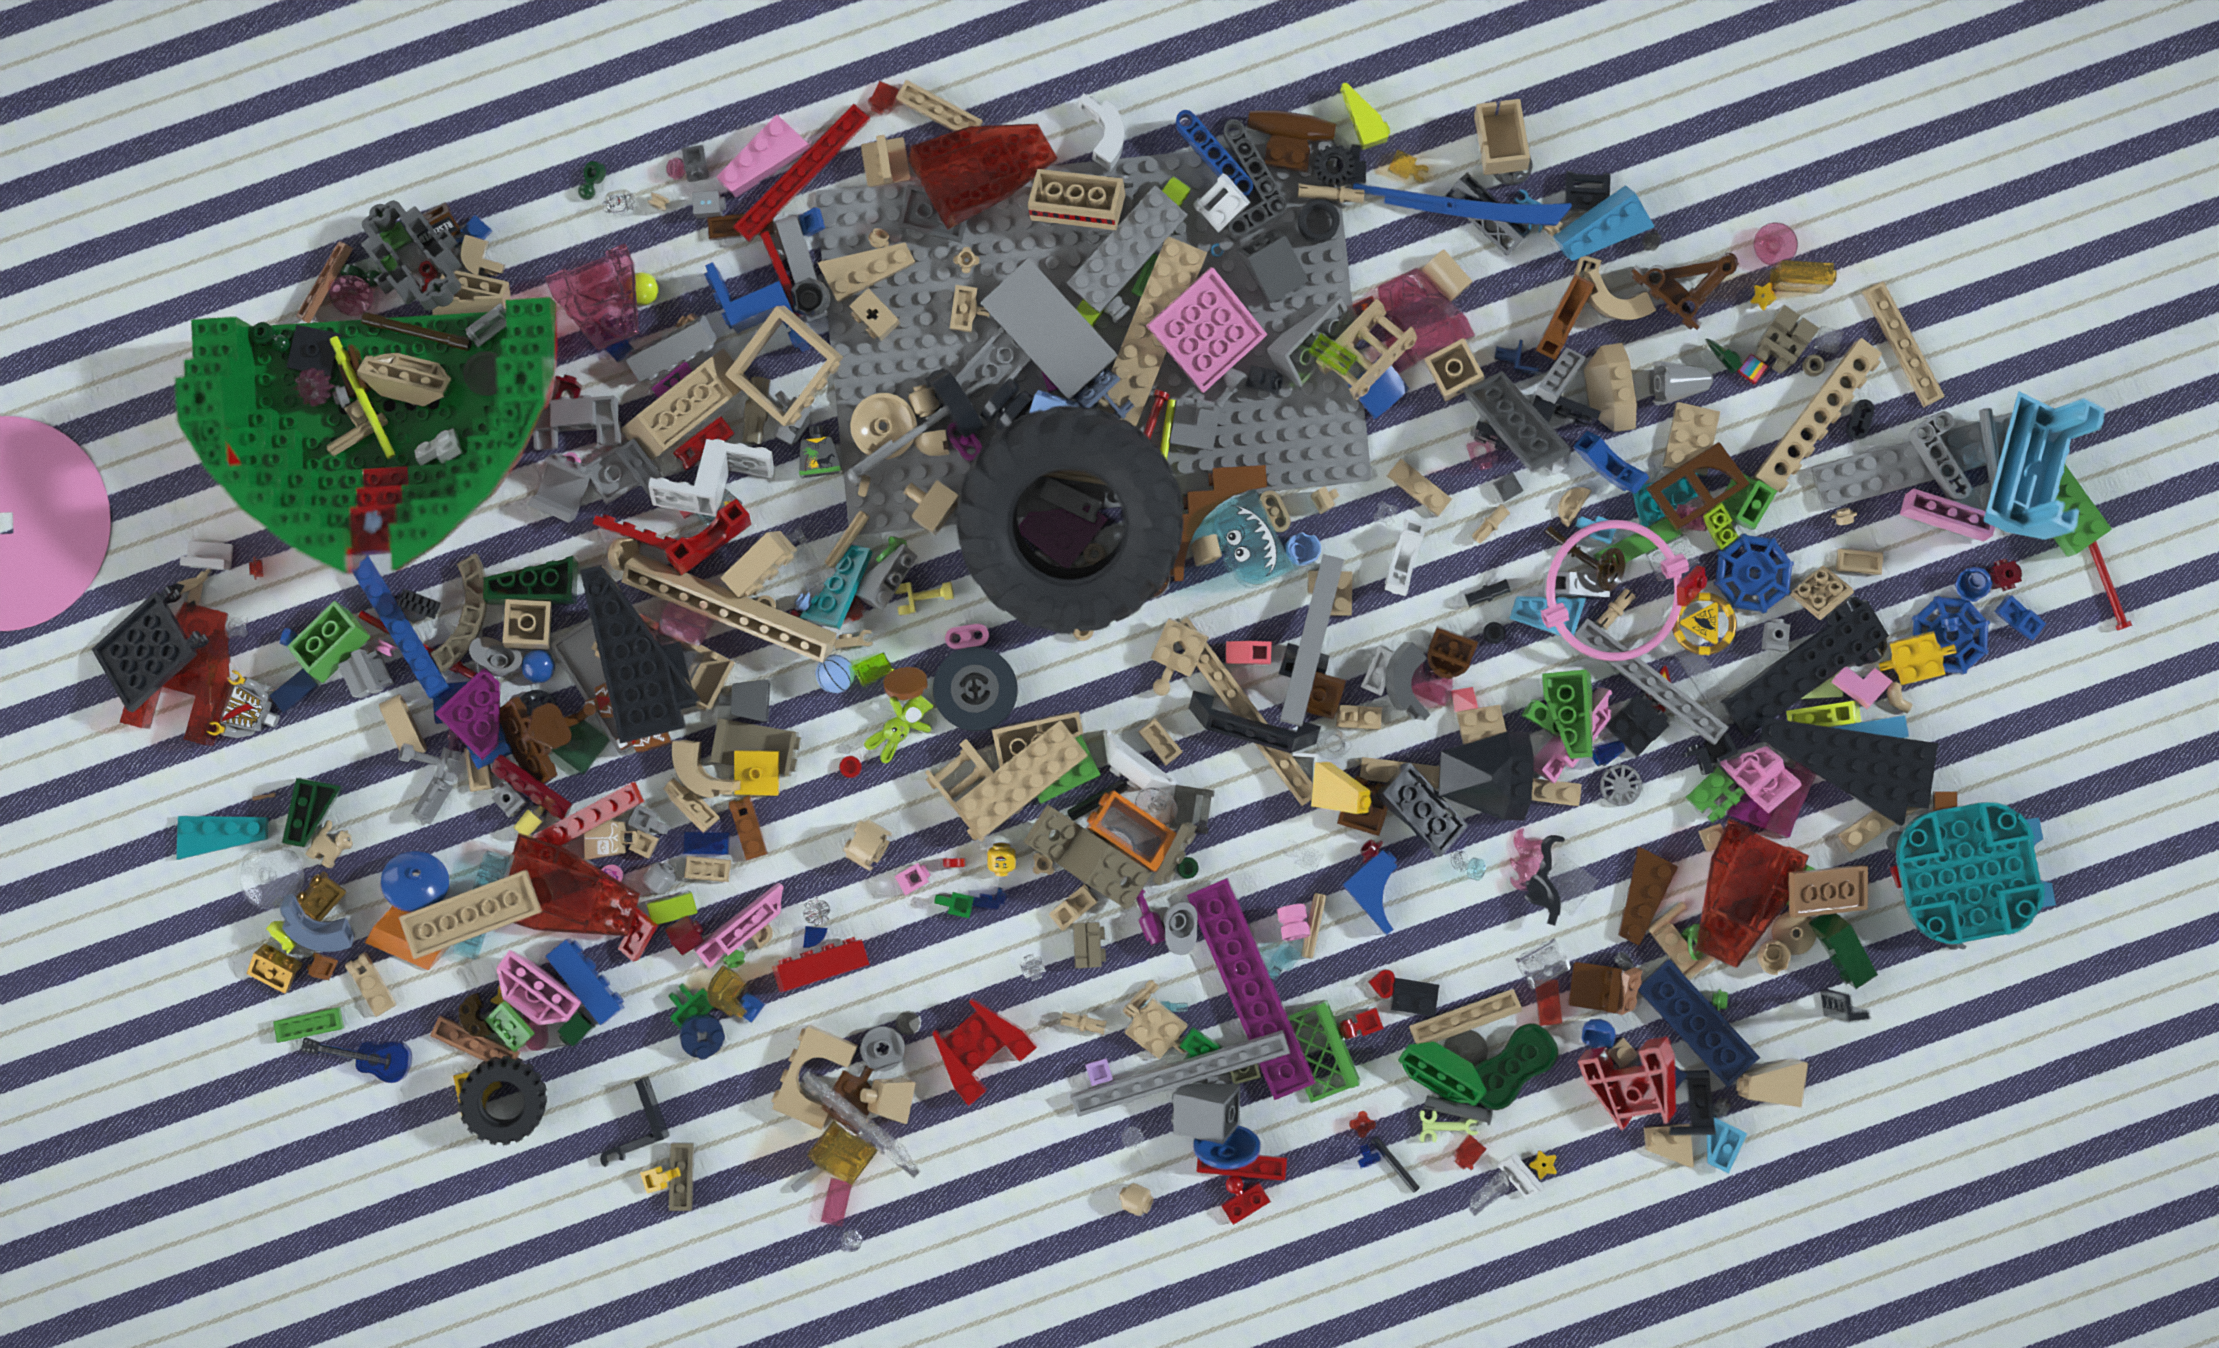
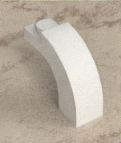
M1083 94L1078 100V109L1096 121L1104 133L1102 140L1093 150L1092 160L1110 172L1119 160L1123 149L1124 125L1122 118L1115 106L1107 99L1100 105L1099 101L1094 97H1088Z
M1409 519L1404 520L1387 572L1385 590L1406 596L1413 566L1424 538L1426 525Z

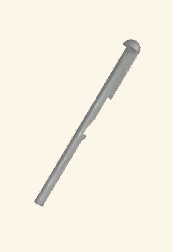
M987 375L964 391L968 399L992 383L993 380ZM945 406L931 416H927L925 418L927 421L913 428L895 442H892V440L888 441L850 468L847 473L849 481L855 484L860 483L859 478L949 414Z

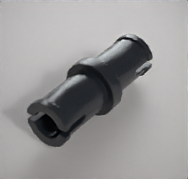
M1504 579L1489 586L1487 584L1483 585L1482 589L1464 594L1470 608L1487 600L1488 602L1493 601L1494 597L1509 593L1511 590L1507 580Z

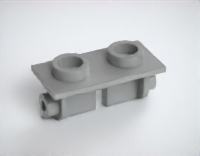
M500 303L465 329L466 334L474 341L477 347L484 344L506 327V309Z
M434 776L411 814L419 821L423 820L430 825L453 789V786Z

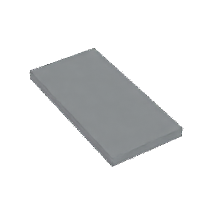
M1030 258L1025 260L980 302L1069 400L1118 356Z
M591 618L550 644L585 700L595 698L594 688L606 683L601 660L594 655L596 651L591 649L596 640ZM600 710L595 712V717L620 755L634 748L632 745L621 751L616 741L618 733L614 718H602Z

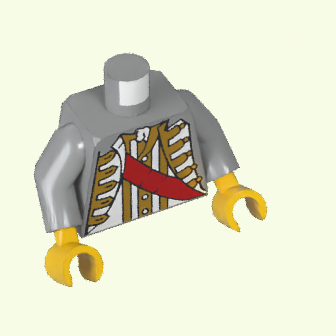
M232 670L234 674L238 675V678L231 680L227 677L228 681L235 685L220 721L224 725L221 726L219 723L211 721L209 724H215L217 729L215 732H207L211 735L221 733L223 736L240 738L251 736L255 731H262L264 724L274 728L279 721V715L270 712L273 703L268 700V694L262 685L246 676L242 677L239 671Z

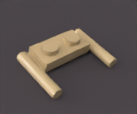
M1681 901L1650 925L1647 930L1675 966L1690 980L1723 953L1716 947L1701 960L1695 961L1692 959L1688 951V943L1674 925L1670 923L1671 920L1687 909L1686 905Z

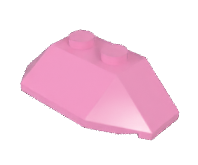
M512 950L508 951L496 968L503 999L538 1025L569 1021L582 1003L569 987L535 962Z

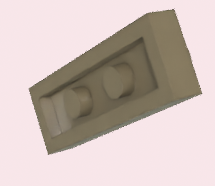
M1190 822L1182 823L1153 879L1154 883L1160 886L1173 880L1176 874L1174 869L1177 864L1183 861L1186 855L1184 850L1187 845L1193 842L1196 836L1194 831L1197 826Z
M672 1142L670 1148V1169L678 1167L681 1176L673 1178L669 1182V1211H692L694 1143Z

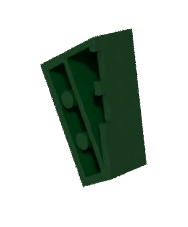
M297 777L282 843L307 847L344 786Z
M1837 913L1819 915L1809 922V925L1829 954L1831 962L1838 968L1840 972L1839 977L1845 985L1850 984L1853 988L1858 989L1878 975L1852 925Z

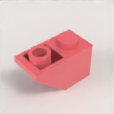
M1227 641L1225 664L1270 665L1272 642Z

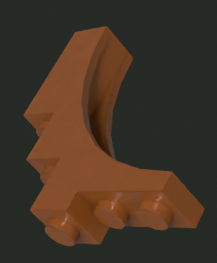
M1266 465L1212 468V473H1208L1209 486H1213V490L1187 492V496L1183 497V508L1188 510V514H1182L1184 522L1182 541L1174 567L1170 569V577H1174V581H1184V563L1188 546L1195 531L1205 517L1219 504L1234 495L1248 490L1266 488Z

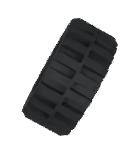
M496 1056L490 1058L487 1062L483 1061L470 1072L459 1093L458 1099H460V1103L458 1104V1110L462 1113L461 1120L463 1124L468 1125L467 1130L471 1134L476 1133L478 1135L477 1139L482 1142L484 1139L489 1140L491 1145H496L497 1142L502 1143V1145H510L512 1141L517 1143L523 1140L525 1136H529L536 1126L539 1125L546 1109L547 1088L545 1083H542L541 1074L533 1070V1065L530 1063L526 1065L522 1062L523 1059L518 1057L510 1059V1056H503L498 1059ZM496 1081H507L516 1085L524 1096L522 1111L515 1118L507 1120L491 1116L482 1104V1095L488 1085Z

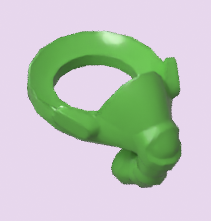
M890 536L888 538L889 547L876 558V561L881 563L900 545L904 544L907 546V542L902 538Z
M1696 923L1687 927L1681 933V936L1684 939H1688L1689 954L1693 960L1698 961L1703 957L1704 948L1707 946L1704 939L1709 934L1707 929ZM1693 939L1696 943V954H1694L1692 948Z

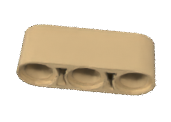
M1216 534L1198 538L1191 544L1196 566L1213 563L1222 556Z
M398 694L380 703V711L399 751L403 743L413 745V749L417 752H426V744L404 698Z

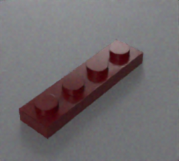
M499 754L491 769L498 778L504 779L515 790L531 798L535 804L547 809L554 817L562 820L569 815L572 803Z

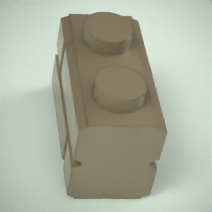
M1100 922L1073 923L1075 968L1102 967V962H1106L1105 948L1101 949V940L1105 939L1104 926H1100Z

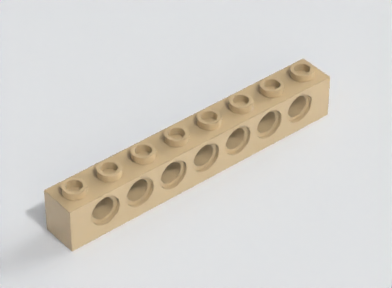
M1863 338L1855 341L1752 479L1755 481L1759 480L1781 493L1789 484L1786 481L1791 474L1794 476L1802 467L1800 464L1801 460L1804 457L1808 458L1815 449L1813 445L1817 439L1821 441L1827 434L1828 430L1826 427L1830 422L1834 424L1840 417L1841 413L1839 410L1842 406H1847L1853 400L1854 395L1852 393L1855 389H1860L1865 384L1867 373L1869 371L1873 372L1881 362L1878 359L1882 353ZM1854 361L1861 364V371H1857L1854 368ZM1841 378L1848 381V388L1841 386ZM1828 395L1835 398V406L1828 403ZM1815 413L1821 414L1823 418L1822 423L1815 421ZM1802 430H1806L1809 433V440H1804L1801 437ZM1789 447L1796 450L1795 458L1789 456ZM1776 464L1782 466V475H1778L1775 472Z

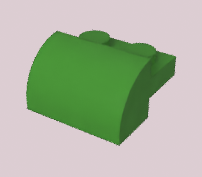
M1743 474L1750 484L1723 501L1722 504L1731 517L1732 522L1744 528L1754 530L1776 495L1777 490ZM1731 479L1725 491L1736 485L1733 479Z

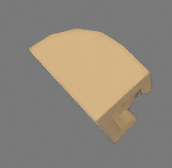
M946 430L921 433L913 441L917 449L928 456L949 454Z

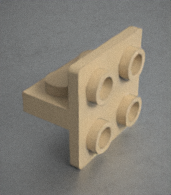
M884 134L876 136L877 142L861 145L868 187L910 181L904 138L886 140Z

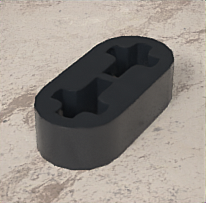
M1860 400L1852 408L1846 427V435L1853 441L1861 440L1868 434L1875 411L1874 404L1870 400ZM1863 405H1866L1865 409L1868 410V412L1863 414L1862 418H1860L1862 411L1858 408ZM1858 422H1860L1859 430L1862 433L1856 436L1852 428L1856 427Z

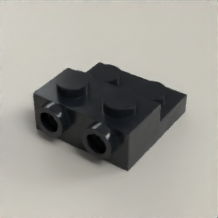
M1638 694L1634 695L1605 725V728L1635 757H1638L1670 725L1666 722L1669 718L1661 710L1656 712L1651 707L1652 701L1644 694L1641 697Z

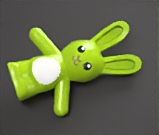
M922 695L910 699L903 708L897 697H890V704L897 717L887 720L882 730L865 740V748L872 750L888 739L880 754V760L883 763L891 761L898 744L905 740L910 728L925 733L931 731L929 724L919 722L923 715L934 707Z

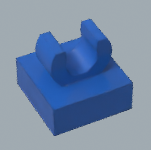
M747 991L734 1010L752 1023L766 1004Z

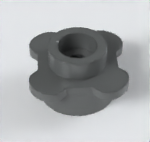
M1719 1097L1713 1108V1113L1717 1115L1716 1118L1719 1119L1721 1115L1725 1117L1731 1107L1728 1104V1098L1725 1100Z

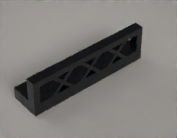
M1468 173L1462 176L1444 196L1455 198L1452 194L1459 189L1464 193L1465 200L1500 203ZM1466 217L1507 256L1531 232L1522 223L1494 221L1497 231H1490L1486 226V220ZM1502 235H1509L1515 241L1510 248L1502 242Z
M1829 989L1820 990L1825 1017L1847 1023L1870 1020L1869 1010L1852 1006L1850 994Z

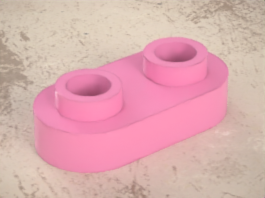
M982 624L954 627L949 629L945 635L946 644L955 650L982 646L989 639V631ZM975 632H982V638L975 639ZM959 635L961 637L960 642H953V636Z

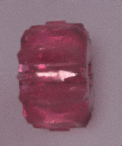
M310 368L299 373L300 376L295 379L298 385L293 389L299 391L296 398L303 397V404L310 403L311 406H318L319 404L326 403L328 401L327 398L333 395L329 389L333 388L334 385L328 383L331 376L324 377V370L317 371L316 368Z

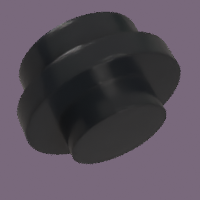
M1498 622L1488 623L1483 629V637L1490 644L1500 643L1505 637V629Z

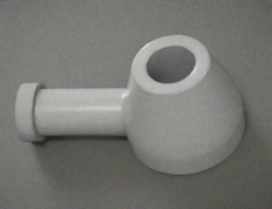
M1229 369L1223 376L1227 387L1217 399H1214V402L1222 408L1227 399L1243 387L1248 376L1236 369Z

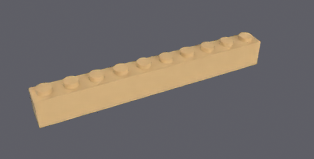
M638 553L625 563L622 583L821 663L825 661L833 650L837 635L833 631L748 597H737L733 591L688 573L681 576L675 568Z

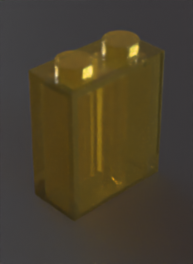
M1781 260L1770 269V283H1772L1773 291L1822 294L1833 286L1837 278L1834 263Z
M834 1119L807 1156L817 1167L853 1185L879 1149L869 1138Z

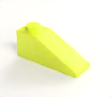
M1343 83L1340 90L1361 149L1365 150L1387 142L1388 134H1390L1387 121L1383 122L1382 116L1351 86Z
M1857 701L1786 711L1788 721L1832 727L1862 722Z

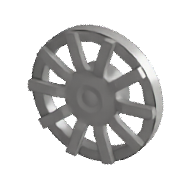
M1615 765L1607 769L1602 775L1600 790L1603 797L1609 803L1616 806H1626L1636 801L1642 790V780L1637 771L1632 767ZM1621 768L1620 777H1618L1615 769ZM1625 769L1631 771L1627 777H1624ZM1610 772L1614 775V780L1607 777ZM1635 775L1637 780L1629 782V779ZM1605 780L1611 782V786L1604 787ZM1638 784V789L1635 790L1630 785ZM1612 789L1614 792L1608 796L1605 790ZM1628 791L1636 793L1635 796L1631 798ZM1616 794H1619L1618 802L1612 800ZM1622 794H1625L1627 797V802H1622Z

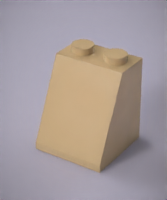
M1791 1058L1748 1070L1736 1080V1091H1738V1095L1746 1099L1802 1108L1808 1063Z

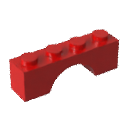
M735 498L718 511L713 522L705 530L693 537H682L666 548L665 552L668 561L682 576L751 526L749 513Z

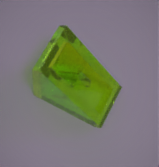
M884 652L852 666L855 675L864 688L894 670Z

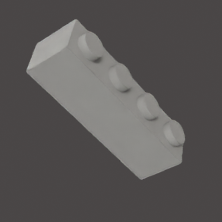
M702 315L630 352L626 362L639 382L645 379L650 381L659 375L658 372L664 369L666 372L677 366L678 362L682 360L687 362L696 356L695 353L701 350L705 353L712 349L717 335L706 317Z

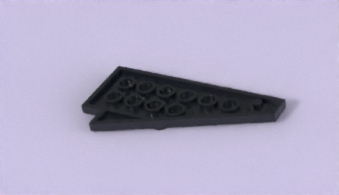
M603 565L580 570L620 744L686 728L681 706L700 702L701 699L606 568Z
M1763 717L1760 740L1896 825L1904 826L1907 806L1929 809L1938 743Z

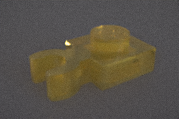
M1397 149L1388 171L1406 180L1409 175H1412L1416 182L1423 183L1424 178L1420 177L1418 172L1424 171L1428 173L1429 168L1426 165H1415L1417 158Z

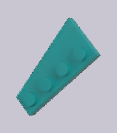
M851 544L835 568L837 570L833 576L826 579L824 582L825 587L818 596H814L811 600L812 605L807 612L804 611L801 614L800 618L813 624L840 629L873 555V551L870 548Z
M178 816L176 860L267 840L269 817Z

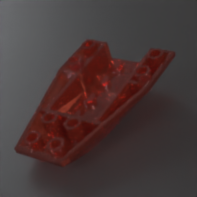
M1728 818L1710 860L1696 950L1734 968H1738L1789 901V872L1803 871L1809 855L1790 846H1782L1750 831L1749 827Z
M518 833L512 853L515 856L509 876L525 870L528 871L542 912L514 922V924L538 931L615 936L629 935L641 895L639 892L560 845Z

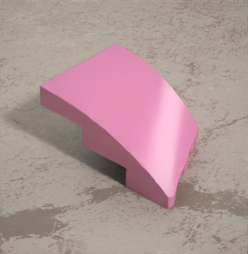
M1767 746L1756 749L1754 752L1743 753L1738 758L1729 761L1725 759L1720 762V765L1730 777L1767 813H1770L1802 786L1801 781L1785 769L1783 759Z

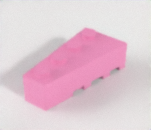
M776 114L717 175V179L736 198L760 183L759 181L775 174L783 166L794 162L796 158L805 154L810 146Z

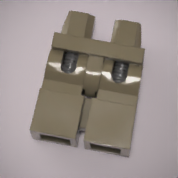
M1786 305L1780 307L1776 312L1775 317L1757 343L1758 348L1754 355L1762 362H1765L1770 355L1775 357L1776 361L1772 365V369L1779 374L1796 362L1820 329L1804 317L1797 322L1801 315Z

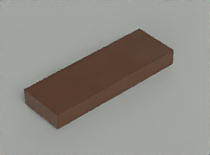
M745 214L707 217L709 240L743 237L733 226ZM774 219L757 236L766 231L769 234H775Z

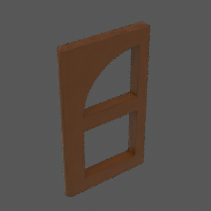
M1718 442L1646 488L1672 526L1678 531L1719 503L1741 491L1750 483L1721 443ZM1702 468L1716 469L1732 478L1736 485L1713 499L1694 471ZM1685 477L1704 505L1681 519L1661 491Z

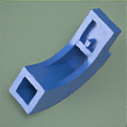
M1586 431L1573 446L1577 453L1595 471L1624 492L1628 490L1636 494L1649 479L1646 472L1622 460L1607 446L1601 437L1589 431Z

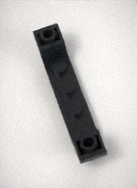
M1193 690L1189 709L1206 730L1287 753L1315 745L1321 729L1319 725L1303 721L1302 726H1298L1296 732L1212 709L1215 696Z

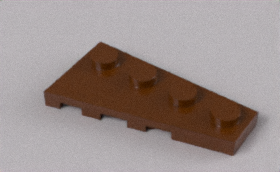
M1637 846L1630 886L1628 887L1626 904L1623 909L1618 936L1636 945H1640L1678 869V866Z

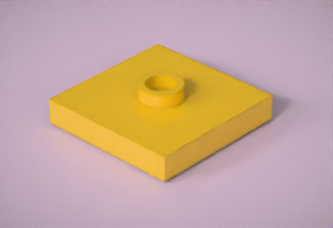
M735 750L734 780L741 781L740 790L734 791V795L778 796L779 751Z

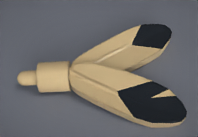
M207 568L205 571H201L196 578H190L171 585L174 591L176 589L179 590L180 594L189 591L186 603L188 612H193L198 607L203 582L209 577L208 574L211 572V569Z

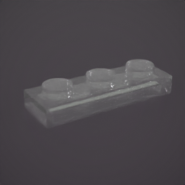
M1684 648L1674 654L1708 707L1713 709L1721 704L1720 701L1729 694L1705 657L1691 653Z

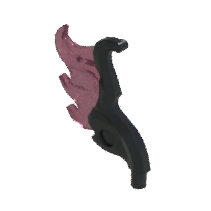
M1521 828L1515 833L1513 839L1520 858L1517 862L1510 858L1511 866L1518 873L1519 880L1515 881L1510 877L1511 884L1518 890L1528 891L1525 898L1530 903L1545 907L1548 913H1550L1547 924L1555 926L1557 918L1561 913V898L1557 889L1548 879V873L1552 870V845L1555 842H1565V838L1558 835H1550L1544 840L1530 841L1523 836L1524 828Z

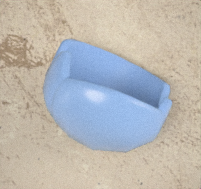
M1303 532L1290 537L1285 545L1286 556L1293 564L1299 566L1313 563L1321 553V543L1315 535H1307Z

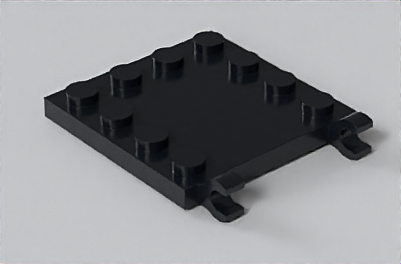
M170 585L164 588L161 594L155 591L91 649L126 710L132 713L198 655L195 649L204 647L209 643L208 637L205 634L201 636L199 631H195L189 638L187 637L168 606L169 603H174L182 597L179 590L176 589L174 591Z

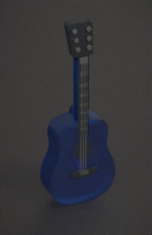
M305 1037L301 1048L302 1052L325 1053L355 1059L356 1069L359 1072L373 1074L387 1083L403 1080L408 1075L412 1064L411 1049L402 1041L386 1043L366 1041L356 1051L321 1044L320 1041Z

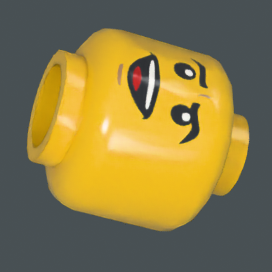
M994 843L993 847L987 851L988 869L995 872L996 876H1007L1009 872L1016 868L1015 849L1009 843Z

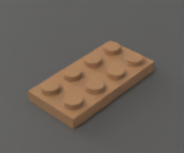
M1866 865L1789 872V917L1798 918L1868 910V866Z

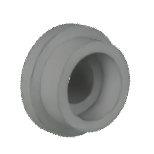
M336 386V391L332 392L336 405L341 404L342 408H344L346 404L351 403L345 386Z

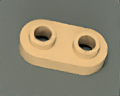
M1271 490L1265 491L1259 498L1260 509L1272 531L1276 533L1285 532L1291 523L1290 516L1279 494ZM1272 499L1274 504L1268 506L1266 505V500ZM1281 518L1283 525H1276L1275 520Z

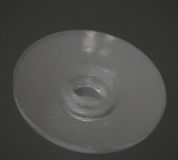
M1147 788L1140 791L1135 799L1136 806L1164 825L1171 823L1177 816V804L1174 798L1164 790Z

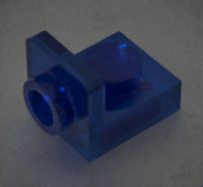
M998 887L996 900H992L993 895L980 893L979 897H974L973 906L1000 910V905L1005 906L1007 893L1003 892V888Z

